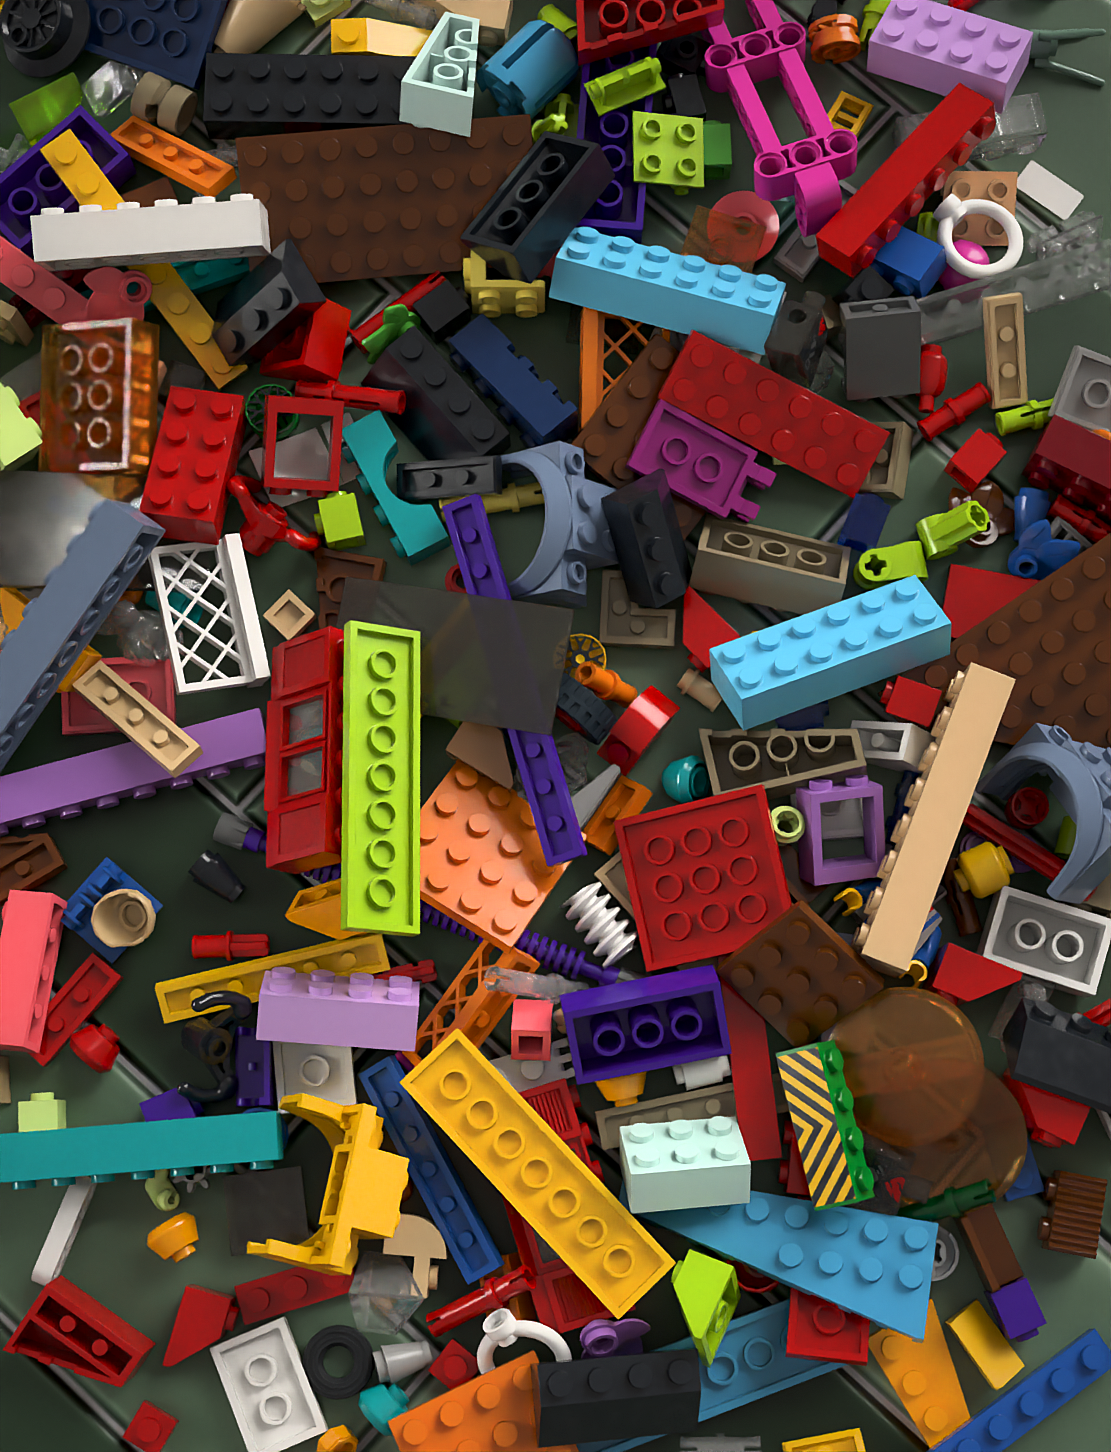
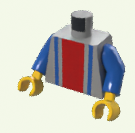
M882 878L864 881L856 887L847 888L833 898L834 902L842 899L848 905V910L842 913V915L845 917L850 915L860 927L862 923L866 924L869 916L863 913L870 892L874 891L876 886L880 887ZM939 884L908 970L898 976L901 979L905 974L911 975L915 981V984L911 987L914 990L927 978V970L936 958L942 936L938 926L942 921V917L933 908L947 894L941 884Z

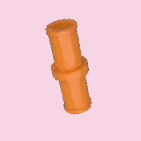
M589 661L581 663L576 669L575 679L583 686L590 688L594 695L602 700H611L619 706L627 708L637 698L636 688L622 681L620 676L612 670H603Z

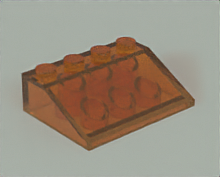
M132 317L42 325L39 428L42 432L40 439L43 443L39 448L38 473L113 476L148 475L157 442L158 325Z

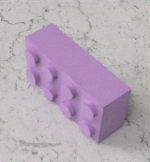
M891 0L869 40L867 72L943 96H947L958 83H961L994 102L995 112L1002 114L1028 64L1033 32L930 0Z
M274 967L272 971L265 970L259 993L256 1040L415 1052L420 982H412V978L400 975L391 976L389 980L373 979V975L360 972L352 973L350 977L335 976V973L329 970H313L311 974L296 973V970L290 967Z

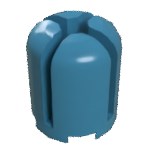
M541 19L530 21L476 72V81L482 93L488 89L495 100L501 105L496 109L500 115L530 114V119H532L577 76L579 71L577 52L570 39L560 29L555 28L554 25Z

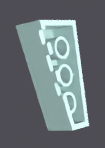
M449 12L443 14L401 81L399 121L411 123L418 128H433L470 137L480 19Z

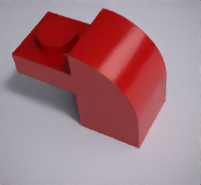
M650 685L618 719L609 731L611 733L599 748L597 754L610 765L615 764L618 766L621 774L626 777L649 746L662 735L681 708L653 685Z

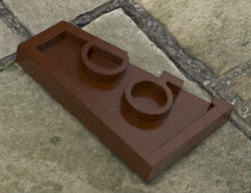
M321 547L314 550L318 578H316V588L319 593L320 615L318 616L319 629L332 626L344 630V624L350 620L372 624L387 562L381 558Z

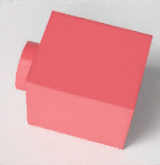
M515 999L513 1001L511 1059L551 1061L553 1000Z

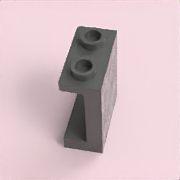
M914 296L840 303V319L844 326V378H841V387L846 400L867 402L877 397L904 398L909 394L920 393L921 310Z

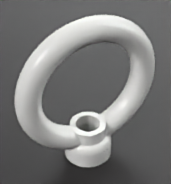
M951 194L933 213V217L939 222L937 243L945 248L946 262L960 274L979 280L995 279L1008 273L1018 263L1023 250V234L1017 220L1002 206L983 199H970L961 202L954 194ZM966 215H986L1001 224L1006 231L1009 242L1008 250L1001 260L989 265H979L966 260L957 252L952 241V230Z
M507 1308L494 1311L483 1323V1330L486 1335L481 1340L477 1351V1364L481 1374L496 1368L493 1362L495 1348L498 1345L507 1347L514 1343L518 1337H529L545 1343L553 1351L556 1361L572 1359L567 1343L556 1331L538 1322L516 1320Z

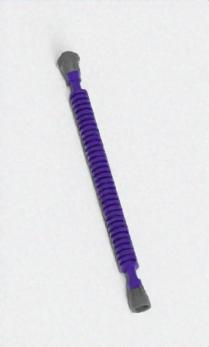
M224 812L221 815L214 831V841L239 850L245 848L255 853H258L260 850L266 852V832L254 828L253 823ZM341 863L304 872V876L310 877L313 873V879L319 881L322 877V883L329 882L331 879L341 878ZM420 899V918L424 914L423 922L429 923L431 917H433V926L438 927L440 921H443L441 929L447 930L451 924V933L456 934L458 929L461 928L459 936L465 938L469 931V940L475 941L477 934ZM528 929L524 931L515 944L517 949L534 956L539 963L541 960H544L543 969L548 970L552 963L554 964L552 972L556 974L560 967L563 968L561 976L567 977L569 970L572 971L570 979L576 981L578 974L598 981V986L601 987L652 976L650 972L644 975L623 966L621 969L613 966L604 969L600 965L584 960L585 951L581 950L579 956L576 957L577 948L571 947L570 952L566 953L568 945L562 943L560 950L556 948L559 941L553 939L551 945L548 946L549 937L546 936L543 937L540 943L538 942L540 934L536 932L532 939H530L531 930ZM479 936V939H478V943H479V944H481V942L484 940V939H483L482 937H480V936Z

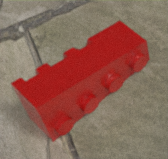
M576 0L578 66L721 25L725 10L724 0Z

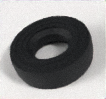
M334 1325L319 1331L307 1344L302 1361L303 1369L311 1388L318 1394L330 1399H345L357 1394L366 1386L374 1370L373 1349L368 1339L360 1331L350 1326ZM335 1346L347 1348L354 1358L352 1371L343 1378L330 1376L323 1365L325 1353Z

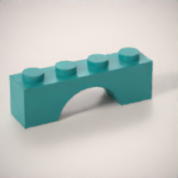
M380 410L342 428V439L344 442L341 444V452L348 464L355 462L360 474L355 477L365 496L372 493L378 505L372 508L381 526L384 527L389 524L395 535L390 538V542L399 559L406 556L412 566L449 547V536L431 504L414 505L406 503L397 498L387 487V470L391 461L399 453L397 441Z

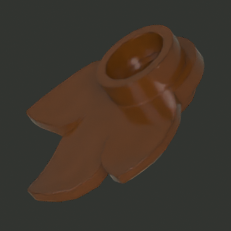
M986 481L981 483L974 490L973 494L953 487L948 497L949 511L967 501L977 500L979 505L987 510L990 520L987 523V530L965 541L966 544L973 548L988 547L994 543L998 536L1009 535L1015 529L1014 510L1003 507V492L994 482Z

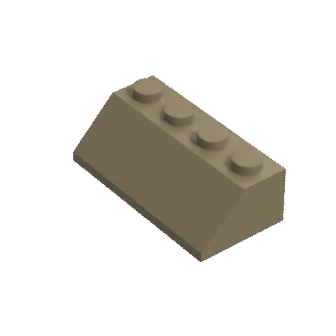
M706 514L689 586L693 589H698L704 594H719L734 598L741 603H757L769 606L779 612L790 611L804 615L841 602L846 585L851 547L728 518L720 519L714 515Z

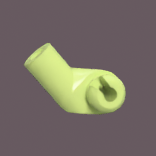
M170 1169L155 1170V1178H148L145 1182V1189L154 1205L162 1211L174 1210L180 1203V1196L168 1178Z

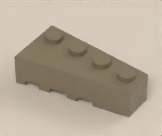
M699 729L714 796L762 784L765 786L767 799L770 800L796 794V788L809 786L810 780L830 779L832 783L845 782V776L867 775V765L857 729H807L806 731H786V729H770V731H747V729L744 731L742 729L713 731L712 729Z

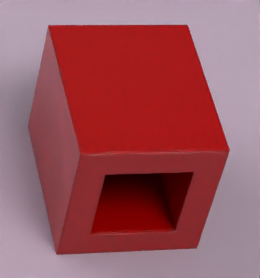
M978 428L952 456L944 471L972 494L1001 463L1007 452L1003 449L1002 442L995 435L988 432L985 434Z
M898 675L894 683L886 682L879 702L886 704L883 712L924 727H929L942 691Z

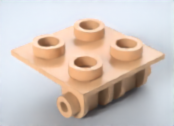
M953 171L948 176L945 185L940 189V196H943V201L951 194H954L961 202L970 199L988 200L1002 206L1015 218L1018 172ZM982 214L966 215L952 230L953 242L964 239L977 243L980 246H1008L1009 244L1006 231L995 219Z

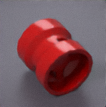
M1026 787L1017 791L1007 800L1004 807V815L1012 827L1019 830H1028L1047 817L1049 801L1041 790L1034 787Z

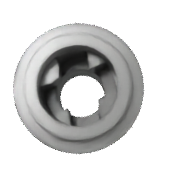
M427 1340L381 1345V1350L372 1352L380 1384L389 1381L390 1385L425 1368V1366L433 1364Z

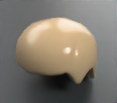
M119 889L104 895L94 905L91 917L95 935L111 948L132 947L142 943L153 932L156 914L150 899L138 890Z

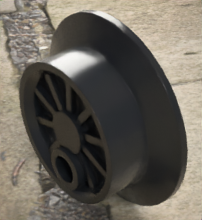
M6 0L0 13V34L9 61L17 70L33 78L52 77L68 69L79 58L89 38L91 14L86 0Z

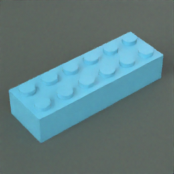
M575 227L556 256L549 297L687 335L693 329L718 343L765 355L777 322L786 283L778 281L771 275H754L743 272L740 268L733 265L720 266L709 263L696 255L683 256L671 253L662 246L649 247L634 243L628 237H611L600 234L591 227Z
M913 575L710 648L711 681L744 731L950 655L952 623L918 577Z

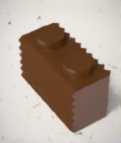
M1054 1170L1053 1177L1046 1178L1043 1199L1049 1201L1047 1217H1040L1037 1229L1038 1240H1043L1042 1249L1096 1259L1107 1179L1061 1170Z

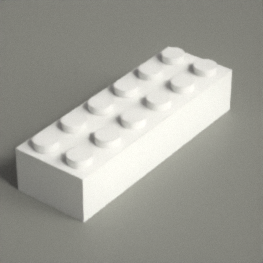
M234 194L230 196V201L215 202V197L210 196L195 197L192 199L193 204L178 205L175 199H162L154 201L155 207L141 208L138 202H122L116 204L117 209L102 210L101 205L79 206V212L64 213L63 208L41 209V215L30 216L34 262L48 271L91 269L101 266L118 267L268 256L271 253L268 212L259 199H253L252 194Z

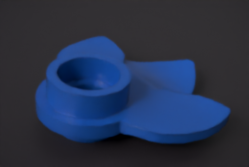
M1047 519L1037 521L1020 533L1019 546L1008 557V570L1014 576L1043 580L1079 554L1080 543L1071 540L1052 539L1049 521ZM1023 562H1030L1033 565L1022 566L1020 564Z

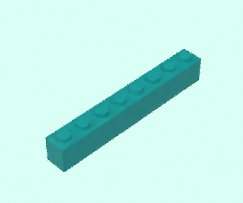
M281 1111L0 1134V1183L11 1182L12 1190L36 1188V1180L51 1179V1186L75 1185L76 1176L91 1175V1183L115 1181V1173L131 1172V1180L155 1178V1170L170 1169L171 1176L194 1175V1167L210 1165V1173L234 1171V1163L243 1162L250 1163V1170L274 1168L273 1160L284 1159Z

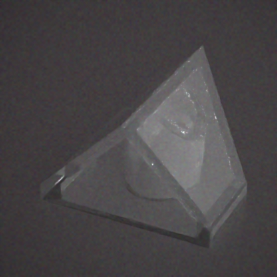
M364 1251L348 1292L357 1330L359 1332L397 1335L400 1328L425 1299L403 1255Z

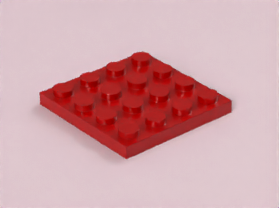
M762 784L613 821L646 972L731 954L792 906L765 786Z

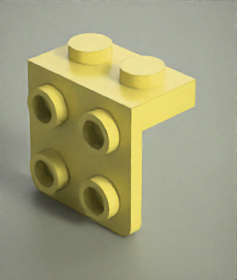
M472 250L471 258H463L464 289L466 294H471L472 314L480 315L483 313L487 318H495L501 314L516 313L518 317L531 318L537 316L538 313L545 312V281L534 280L529 284L519 280H487V264L485 260Z

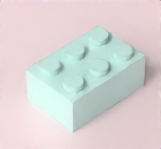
M716 1116L711 1119L688 1121L680 1119L665 1123H637L630 1126H619L620 1168L631 1214L750 1203L751 1163L736 1116Z

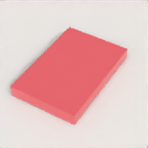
M169 654L100 659L177 725L175 681ZM62 691V735L122 733L79 694Z

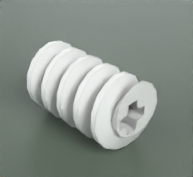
M597 882L577 892L563 903L560 908L571 905L565 915L568 920L581 918L575 926L577 933L590 930L584 942L586 945L599 943L593 954L595 957L608 955L603 963L605 969L618 962L637 947L633 943L638 936V932L624 933L630 921L628 919L615 921L620 908L617 906L606 909L605 906L611 896L607 894L597 897L596 893L602 886L600 882Z

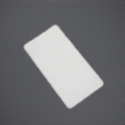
M1030 161L1017 178V188L1063 220L1068 219L1084 198L1080 192L1034 161Z

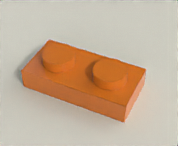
M621 775L582 832L587 835L585 843L611 856L618 845L613 821L639 815L653 793L644 785Z

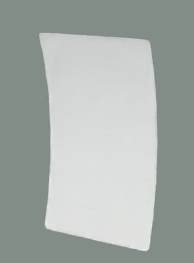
M350 413L343 414V428L354 423ZM331 420L321 425L328 443L330 440ZM316 427L276 442L274 477L327 480L329 452ZM262 447L249 451L260 479ZM342 452L339 486L356 479L355 476L360 474L355 462L348 464ZM264 487L270 501L278 504L280 507L311 498L306 496L307 490L292 489V495L269 494L270 487Z

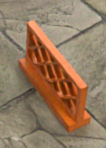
M583 307L580 316L578 433L602 403L603 397L626 372L625 370L613 380L603 369L604 360L612 352H615L629 368L633 362L622 352L619 346L632 334L644 346L649 342L637 330L643 322H637L633 326L629 321L632 319ZM605 319H619L629 331L614 343L604 332ZM662 328L661 337L668 343H670V330ZM604 341L610 347V349L605 354ZM603 378L610 384L604 391Z

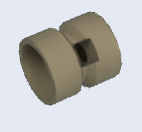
M147 72L139 80L134 90L130 111L132 115L153 124L157 121L159 128L176 136H181L189 128L198 105L197 93L175 84L171 87L170 80L155 73Z

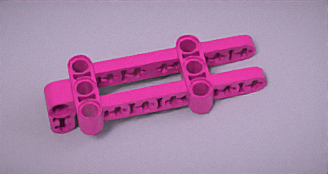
M745 0L746 7L757 31L732 38L724 20L721 25L700 31L703 39L711 43V46L704 55L706 85L714 92H728L757 156L754 161V190L756 195L766 201H775L795 195L796 220L800 232L805 238L817 234L842 208V194L838 181L851 176L856 170L857 137L847 129L834 130L803 65L806 57V33L803 26L797 22H783L773 0ZM779 76L807 136V139L781 146L753 85Z

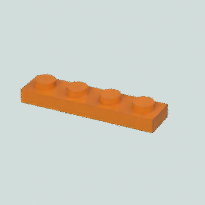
M134 115L110 134L130 157L204 196L216 197L237 178L233 166Z

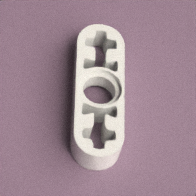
M76 1176V1184L69 1185L31 1277L32 1281L45 1286L59 1277L96 1189L97 1183H91L90 1177Z

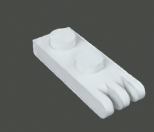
M568 1038L552 1042L551 1061L511 1059V1054L489 1061L517 1092L575 1076L573 1067L565 1071L563 1065L572 1061L571 1054L560 1055L559 1051L560 1048L569 1047Z

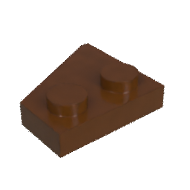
M48 833L29 834L24 838L16 836L0 837L1 907L8 901L10 890L30 891L68 868L57 845Z

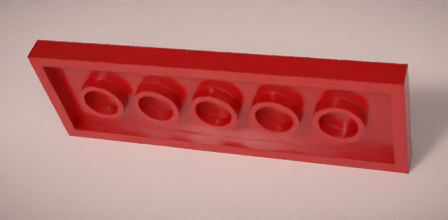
M693 329L657 396L667 403L854 499L890 432Z

